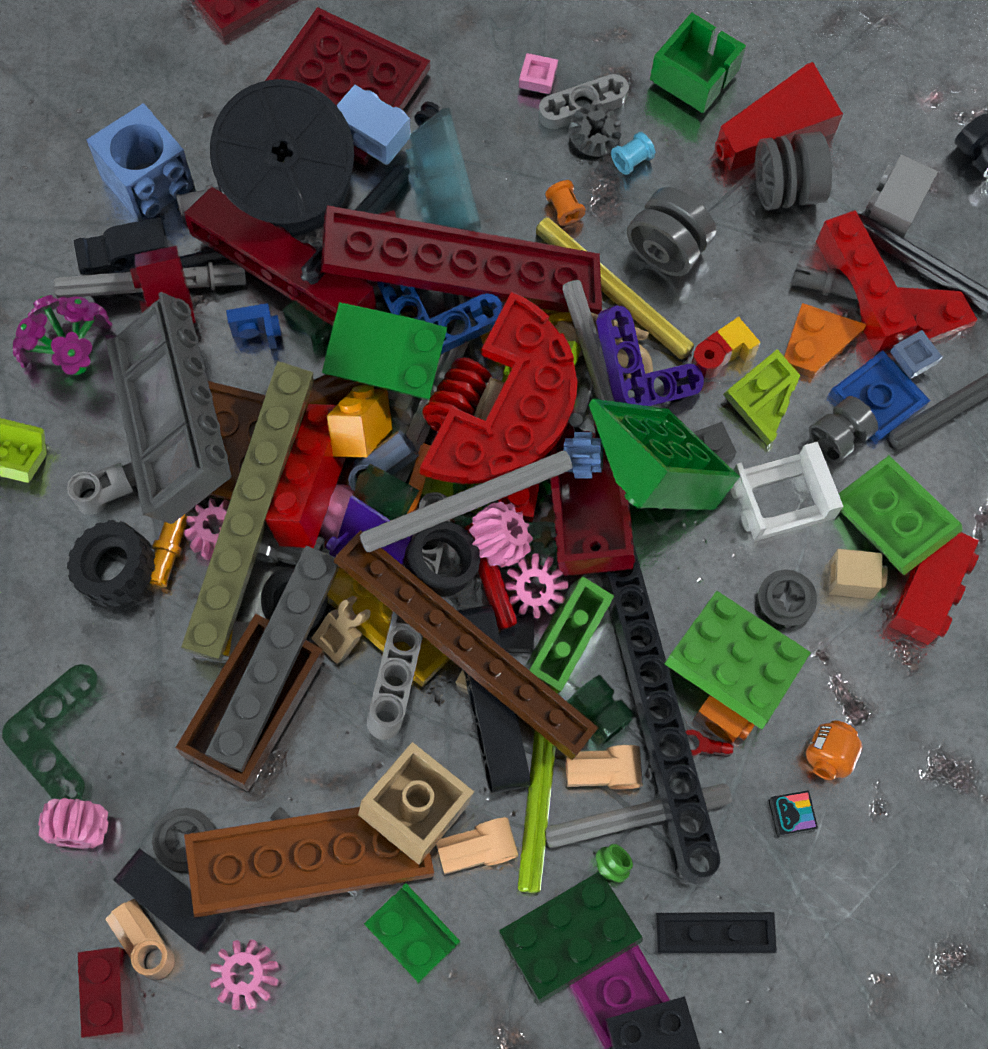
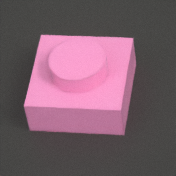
M526 53L519 78V88L551 94L558 60Z

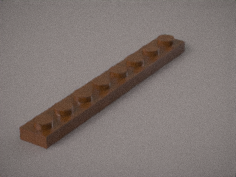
M360 530L336 555L334 563L568 758L573 760L598 727L384 549L379 548L372 552H366L360 540L362 533Z

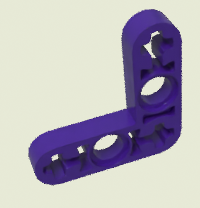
M614 306L600 312L596 321L597 330L615 402L652 406L696 395L702 390L704 377L702 371L694 364L680 365L645 374L631 313L623 306ZM611 320H617L618 327H613ZM622 338L623 342L615 343V339ZM620 349L624 350L628 356L629 362L626 368L622 367L618 362L617 355ZM630 374L631 378L624 379L623 375ZM688 377L689 384L677 386L675 379ZM656 378H659L664 385L662 396L657 395L654 390V380ZM629 390L634 391V397L629 398Z

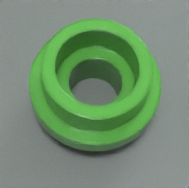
M611 844L608 847H602L596 853L597 868L604 878L621 883L629 877L630 870L633 868V862L630 855L621 846Z

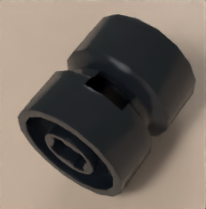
M984 113L972 120L961 130L955 138L954 144L966 157H974L972 164L983 177L987 178L988 113Z

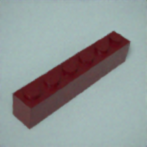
M214 187L209 188L184 212L190 235L330 325H334L339 302L373 310L376 309L374 288L366 279L326 273L316 284L311 285L308 281H303L300 277L302 273L301 267L317 250L309 243H302L292 237L285 228L281 226L276 227L269 222L259 220L243 212L225 194Z

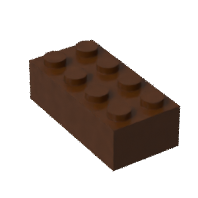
M256 613L175 747L184 758L247 792L324 661L323 649L305 640L243 772L208 758L205 753L269 623V620Z

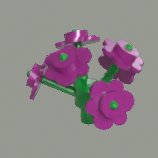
M53 295L39 297L33 303L34 308L27 314L28 317L23 319L17 327L12 348L13 356L16 357L17 362L20 363L22 368H27L28 363L32 361L33 352L53 354L51 358L53 364L61 365L66 374H82L90 364L88 355L92 351L91 342L84 337L92 324L99 328H112L113 324L108 320L107 311L96 303L88 302L83 297H60L58 299L54 298ZM54 309H56L58 314L64 315L67 321L72 322V332L65 335L53 312ZM47 317L58 336L53 340L45 336L46 329L44 326L46 325ZM84 320L85 322L80 329V321ZM40 341L46 346L37 345V343Z

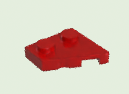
M897 287L917 323V327L912 335L923 330L929 340L934 342L970 328L978 320L961 291Z

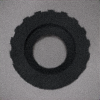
M108 520V522H99L94 527L86 529L84 534L74 542L75 545L68 555L70 557L69 562H67L68 577L74 584L73 587L96 604L99 603L105 607L109 605L117 607L121 606L122 603H129L134 600L135 596L140 595L144 591L147 583H150L152 572L155 570V553L151 550L152 545L133 527L122 521L119 523L115 520ZM113 547L124 549L127 554V562L122 571L111 580L100 579L95 569L101 556Z

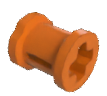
M563 180L553 184L545 193L547 201L552 202L557 211V221L561 226H567L579 221L586 211L584 205L578 203L573 193L574 185L570 180Z

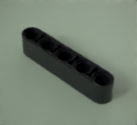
M491 604L457 610L502 647ZM464 671L484 770L491 794L529 787L530 774L517 714Z

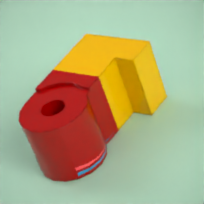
M738 316L698 344L695 348L691 364L698 366L702 371L704 380H711L720 373L721 367L736 357L740 356L744 362H747L756 356L760 341Z

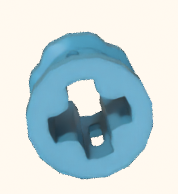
M638 132L634 135L632 141L622 147H614L611 150V157L617 169L622 174L628 175L633 171V167L642 161L652 160L655 157L656 151L647 135L643 132Z

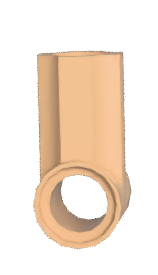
M617 745L608 747L606 751H580L573 760L566 756L567 787L608 785L610 789L626 790L643 786L639 746Z
M503 817L486 821L475 826L474 830L440 839L436 846L444 875L481 864L491 866L517 858L519 855L508 818Z
M132 899L111 911V914L105 920L130 957L133 968L139 974L151 980H160L167 977L175 964L174 954L164 943L138 901ZM154 949H160L162 953L160 964L153 969H146L144 965L146 955Z

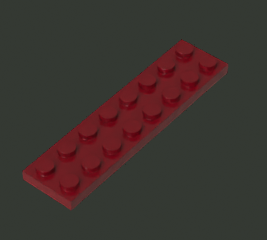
M327 205L324 214L321 272L469 297L493 294L501 302L505 303L510 293L514 292L541 309L565 313L570 312L562 290L563 285L573 280L581 281L590 312L599 315L602 311L600 253Z

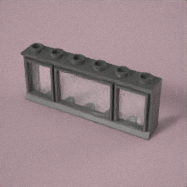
M160 292V299L155 301L120 334L106 340L143 515L173 524L229 480L232 475L228 463V455L225 451L220 432V424L217 420L212 400L213 396L205 372V365L198 345V337L195 333L191 317V310L189 305L183 300Z

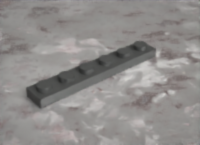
M307 545L305 546L205 753L208 758L238 771H244L340 568L334 563L335 557Z

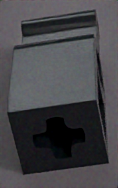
M157 217L110 227L101 236L78 238L74 240V247L79 272L81 275H87L93 271L108 268L115 271L136 267L135 254L167 248L168 242L161 218Z

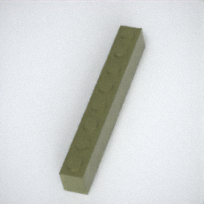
M280 361L276 363L181 646L186 652L222 662L267 526L265 518L293 447L313 387V372Z

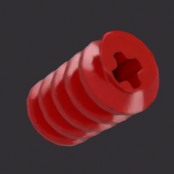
M457 358L453 361L451 369L444 375V380L438 384L437 391L430 396V401L423 407L422 414L428 425L438 432L451 407L473 415L474 409L472 406L477 407L481 399L479 395L482 396L486 383L492 377L489 371L478 362L469 358Z

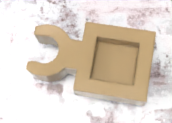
M355 596L342 601L338 609L328 613L311 638L336 664L344 661L363 635L356 626L366 622L371 614L368 609L360 612L358 615L353 612L352 607L357 600Z

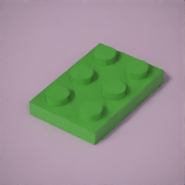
M889 455L838 493L843 504L840 512L903 575L963 531L961 522Z

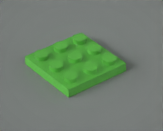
M716 591L672 651L665 665L762 730L811 652L733 600Z

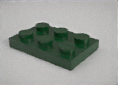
M600 872L593 874L499 930L502 940L539 1004L643 942L642 935L606 878Z

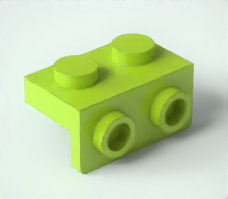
M0 418V476L29 483L47 455L44 430L40 427Z

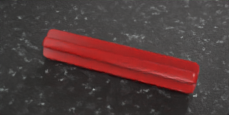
M473 523L465 526V530H467L469 533V529L473 526ZM483 557L480 559L478 572L489 604L493 607L497 627L499 630L513 627L517 624V619L512 604L509 602L510 599L499 566H490L487 557Z

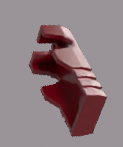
M594 421L595 433L592 432V438H600ZM570 423L560 440L550 450V456L564 450L565 438H574V426L570 425ZM603 447L602 472H593L592 478H575L573 472H564L551 478L555 530L557 534V559L559 570L564 576L632 569L635 563L629 501L625 498L626 492L615 481ZM594 545L601 547L598 551L591 550V547Z

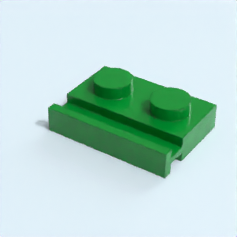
M407 883L364 923L418 984L461 943Z

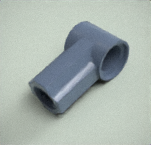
M399 429L379 444L367 458L357 457L352 464L348 477L351 489L356 494L362 496L375 493L383 482L419 456L414 443ZM369 469L376 477L373 480L365 481L358 476L357 471Z

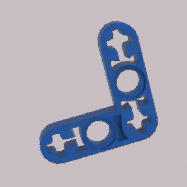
M377 281L382 296L392 314L399 315L402 308L412 305L418 308V315L414 319L444 327L455 319L465 323V329L458 335H450L446 332L441 354L491 331L503 309L502 303L497 296L482 294L430 319L414 287L399 285L404 296L397 298L390 283ZM488 305L491 310L493 309L494 316L487 318L482 311L484 306ZM470 312L472 313L473 319H475L476 326L472 327L470 319L467 315Z

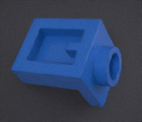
M268 303L226 310L233 338L241 337L248 339L256 337L259 333L266 332L270 349L277 348L275 337L282 336L278 315L271 316Z

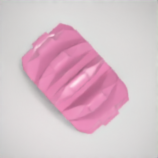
M210 498L208 502L209 508L204 509L201 505H196L195 510L198 516H187L186 519L190 528L186 529L184 534L187 540H191L190 548L194 553L202 551L201 555L207 561L212 557L219 533L212 534L214 533L213 528L216 526L222 527L230 503L226 499L217 507L215 500Z
M501 501L492 503L472 518L473 526L469 529L470 533L475 537L472 545L479 548L480 558L487 557L490 566L509 567L531 552L529 543L533 540V537L527 530L530 525L524 522L523 512L516 513L512 503L506 505Z
M534 553L531 558L532 566L529 565L525 558L518 560V565L522 571L512 567L508 570L507 574L517 581L506 582L505 588L508 591H517V593L509 598L511 604H515L520 599L524 602L519 609L520 614L524 615L530 605L533 606L534 617L539 618L542 612L541 605L544 606L549 614H552L556 609L551 599L557 603H564L566 597L556 590L567 589L569 582L556 580L563 573L559 570V567L554 571L549 569L554 562L553 557L549 556L543 566L540 565L539 553ZM534 576L539 577L540 583L546 584V589L543 587L540 594H535L534 588L527 586V582L531 583Z
M67 798L52 799L44 804L43 812L40 813L38 836L45 842L56 844L57 846L93 849L103 843L104 835L107 834L109 823L107 821L108 811L100 804H93L91 801Z
M251 939L244 952L241 942L235 940L232 944L234 955L231 956L228 951L221 949L218 954L226 962L223 966L216 963L211 964L210 970L222 973V977L213 979L210 982V986L214 989L225 986L217 998L221 1003L228 1001L233 996L232 1009L240 1010L245 997L248 1008L253 1010L257 1008L256 994L265 1001L271 998L270 993L263 987L265 984L271 986L278 985L279 980L267 976V972L275 971L279 968V964L277 961L264 963L271 954V950L268 947H264L256 954L257 941ZM240 966L247 969L251 966L253 967L254 971L249 974L254 977L249 984L243 981L237 984L236 978H239L240 975L236 974V971Z

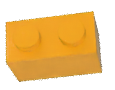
M369 385L356 386L327 415L333 456L367 458L392 430L387 390L374 389V386Z

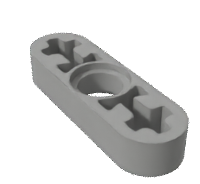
M610 74L548 95L540 102L539 121L548 129H559L570 125L575 112L582 108L575 103V99L581 96L590 98L593 102L592 104L595 105L602 103L608 109L620 108L627 101L629 84L624 77ZM553 109L554 112H559V115H554L553 112H548V110Z

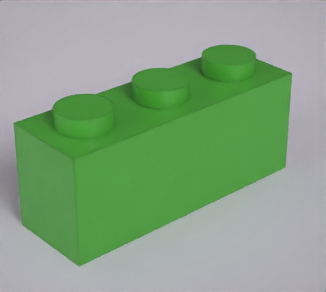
M583 576L569 587L565 594L566 599L564 603H560L525 665L529 671L557 694L563 690L614 598V595Z

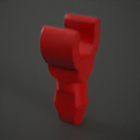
M693 729L686 730L687 738H692L697 742V749L691 750L693 758L708 754L732 755L733 745L703 737L699 731Z

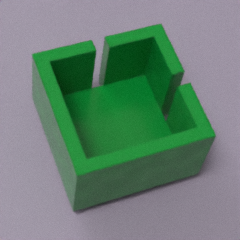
M691 12L655 54L650 80L704 114L720 94L721 88L724 89L740 70L746 45L721 31L717 37L713 55L710 54L716 27Z

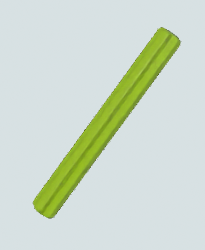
M536 730L534 733L530 786L528 788L518 880L519 891L532 894L539 893L541 890L546 846L545 830L548 827L556 747Z

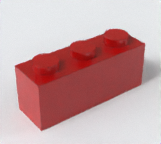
M960 532L914 567L887 626L927 645L938 636L943 638L952 622V617L948 616L952 604L957 606L966 586L961 584L965 573L969 575L978 561L979 555L975 554L974 551L979 540Z

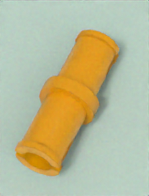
M185 514L173 524L164 522L158 540L153 541L151 548L155 553V570L152 572V579L150 581L153 585L168 586L175 558L180 557L182 548L179 546L187 525V516Z

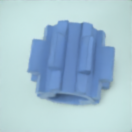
M574 432V438H565L563 451L568 453L572 462V468L567 472H573L575 478H592L593 472H602L603 444L601 438H592V432Z

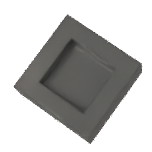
M723 422L693 432L723 461L735 457L737 452Z

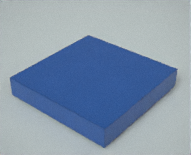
M883 350L833 387L829 393L837 403H840L847 396H854L871 408L878 422V431L870 439L876 445L886 438L893 429L908 421L931 401Z

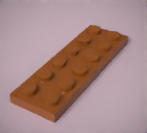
M360 807L184 835L194 918L431 878L434 875L431 853L429 852L420 865L417 864L358 815Z

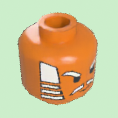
M834 720L818 726L805 754L807 761L813 766L812 770L817 776L826 780H834L835 777H848L853 772L863 746L858 737V732L851 725Z

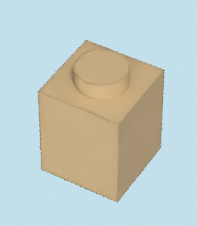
M837 549L830 559L829 595L873 599L882 588H885L887 567L882 566V553Z

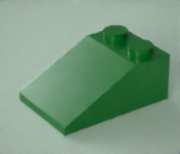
M339 302L322 374L429 400L447 327Z

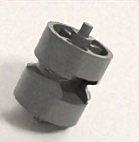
M847 396L833 408V414H825L809 427V436L813 443L818 441L824 457L832 462L839 463L853 452L854 444L860 445L878 431V422L869 406L854 396Z

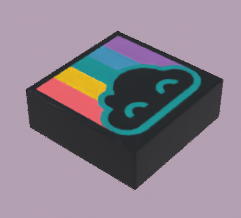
M809 790L773 796L769 799L778 837L818 829Z

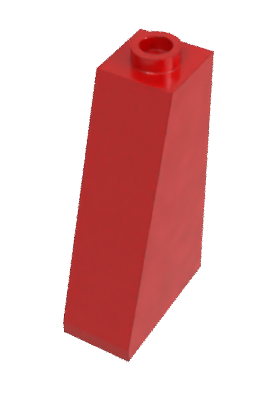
M811 62L720 127L719 135L715 142V150L718 158L721 161L724 160L728 169L732 171L755 162L756 147L760 139L773 138L775 140L778 136H786L791 144L794 134L820 131L826 137L836 133L843 113L815 64Z

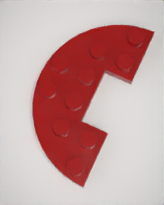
M514 292L510 293L482 347V356L512 368L486 421L451 407L420 466L421 475L450 483H485L539 461L556 445L565 432L577 395L578 381L573 362L574 356L564 334L558 332L549 321V316L526 298Z

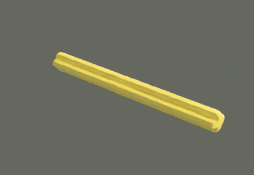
M544 218L536 227V234L549 245L587 251L550 218ZM600 263L601 291L618 306L627 308L632 318L679 359H685L694 348L693 342Z

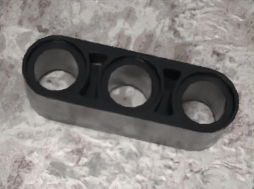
M140 848L113 879L121 888L199 952L202 951L226 921L221 914L194 918L191 890Z

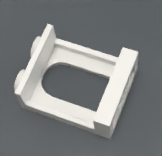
M818 441L804 445L798 455L747 469L743 468L742 463H738L734 468V471L740 478L730 489V492L734 499H739L742 507V524L747 532L751 531L754 542L833 520L843 508L842 501ZM803 475L815 505L778 516L763 518L752 490L760 486Z

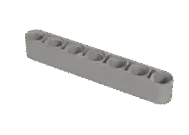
M438 492L428 493L421 499L418 509L448 497ZM435 540L426 543L434 549H422V555L428 568L437 574L444 542ZM394 612L367 716L369 732L374 737L384 740L393 738L401 728L423 638L420 633ZM405 642L411 647V650H398L394 643ZM396 676L402 680L403 684L392 686L386 682L385 678ZM381 711H387L394 716L395 720L383 722L376 714Z

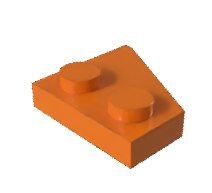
M802 303L784 357L799 374L814 378L825 368L829 361L834 360L850 342L862 334L866 324Z

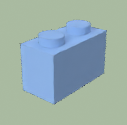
M354 85L337 104L338 109L342 112L350 128L353 145L386 165L391 162L411 138L410 117L402 109L391 107L381 101L370 90L365 91Z

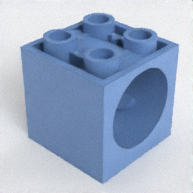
M144 103L86 139L101 178L137 221L156 216L162 208L177 199L176 194L189 193L195 187L184 149ZM144 163H154L153 165L144 169L132 170L136 166Z

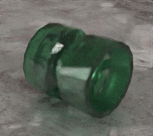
M601 675L588 681L567 700L570 705L598 727L590 738L598 748L614 738L636 716L622 699H613L614 689Z

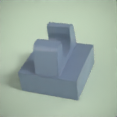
M923 330L894 345L890 351L896 359L897 366L910 379L935 366L942 359L941 354Z

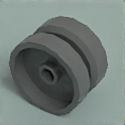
M665 187L653 193L646 202L644 210L639 212L628 225L626 234L632 248L647 264L665 274L683 276L696 263L699 254L705 251L713 241L717 230L715 222L707 209L695 198L681 190Z

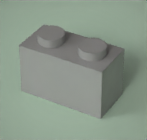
M901 154L895 167L888 164L879 182L885 185L881 192L878 190L873 192L866 206L867 209L871 210L869 217L904 238L938 171Z

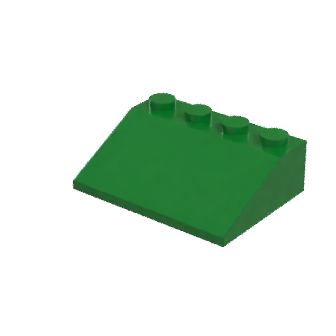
M592 399L589 403L615 481L626 492L625 498L637 508L715 510L740 478L733 469L669 409Z

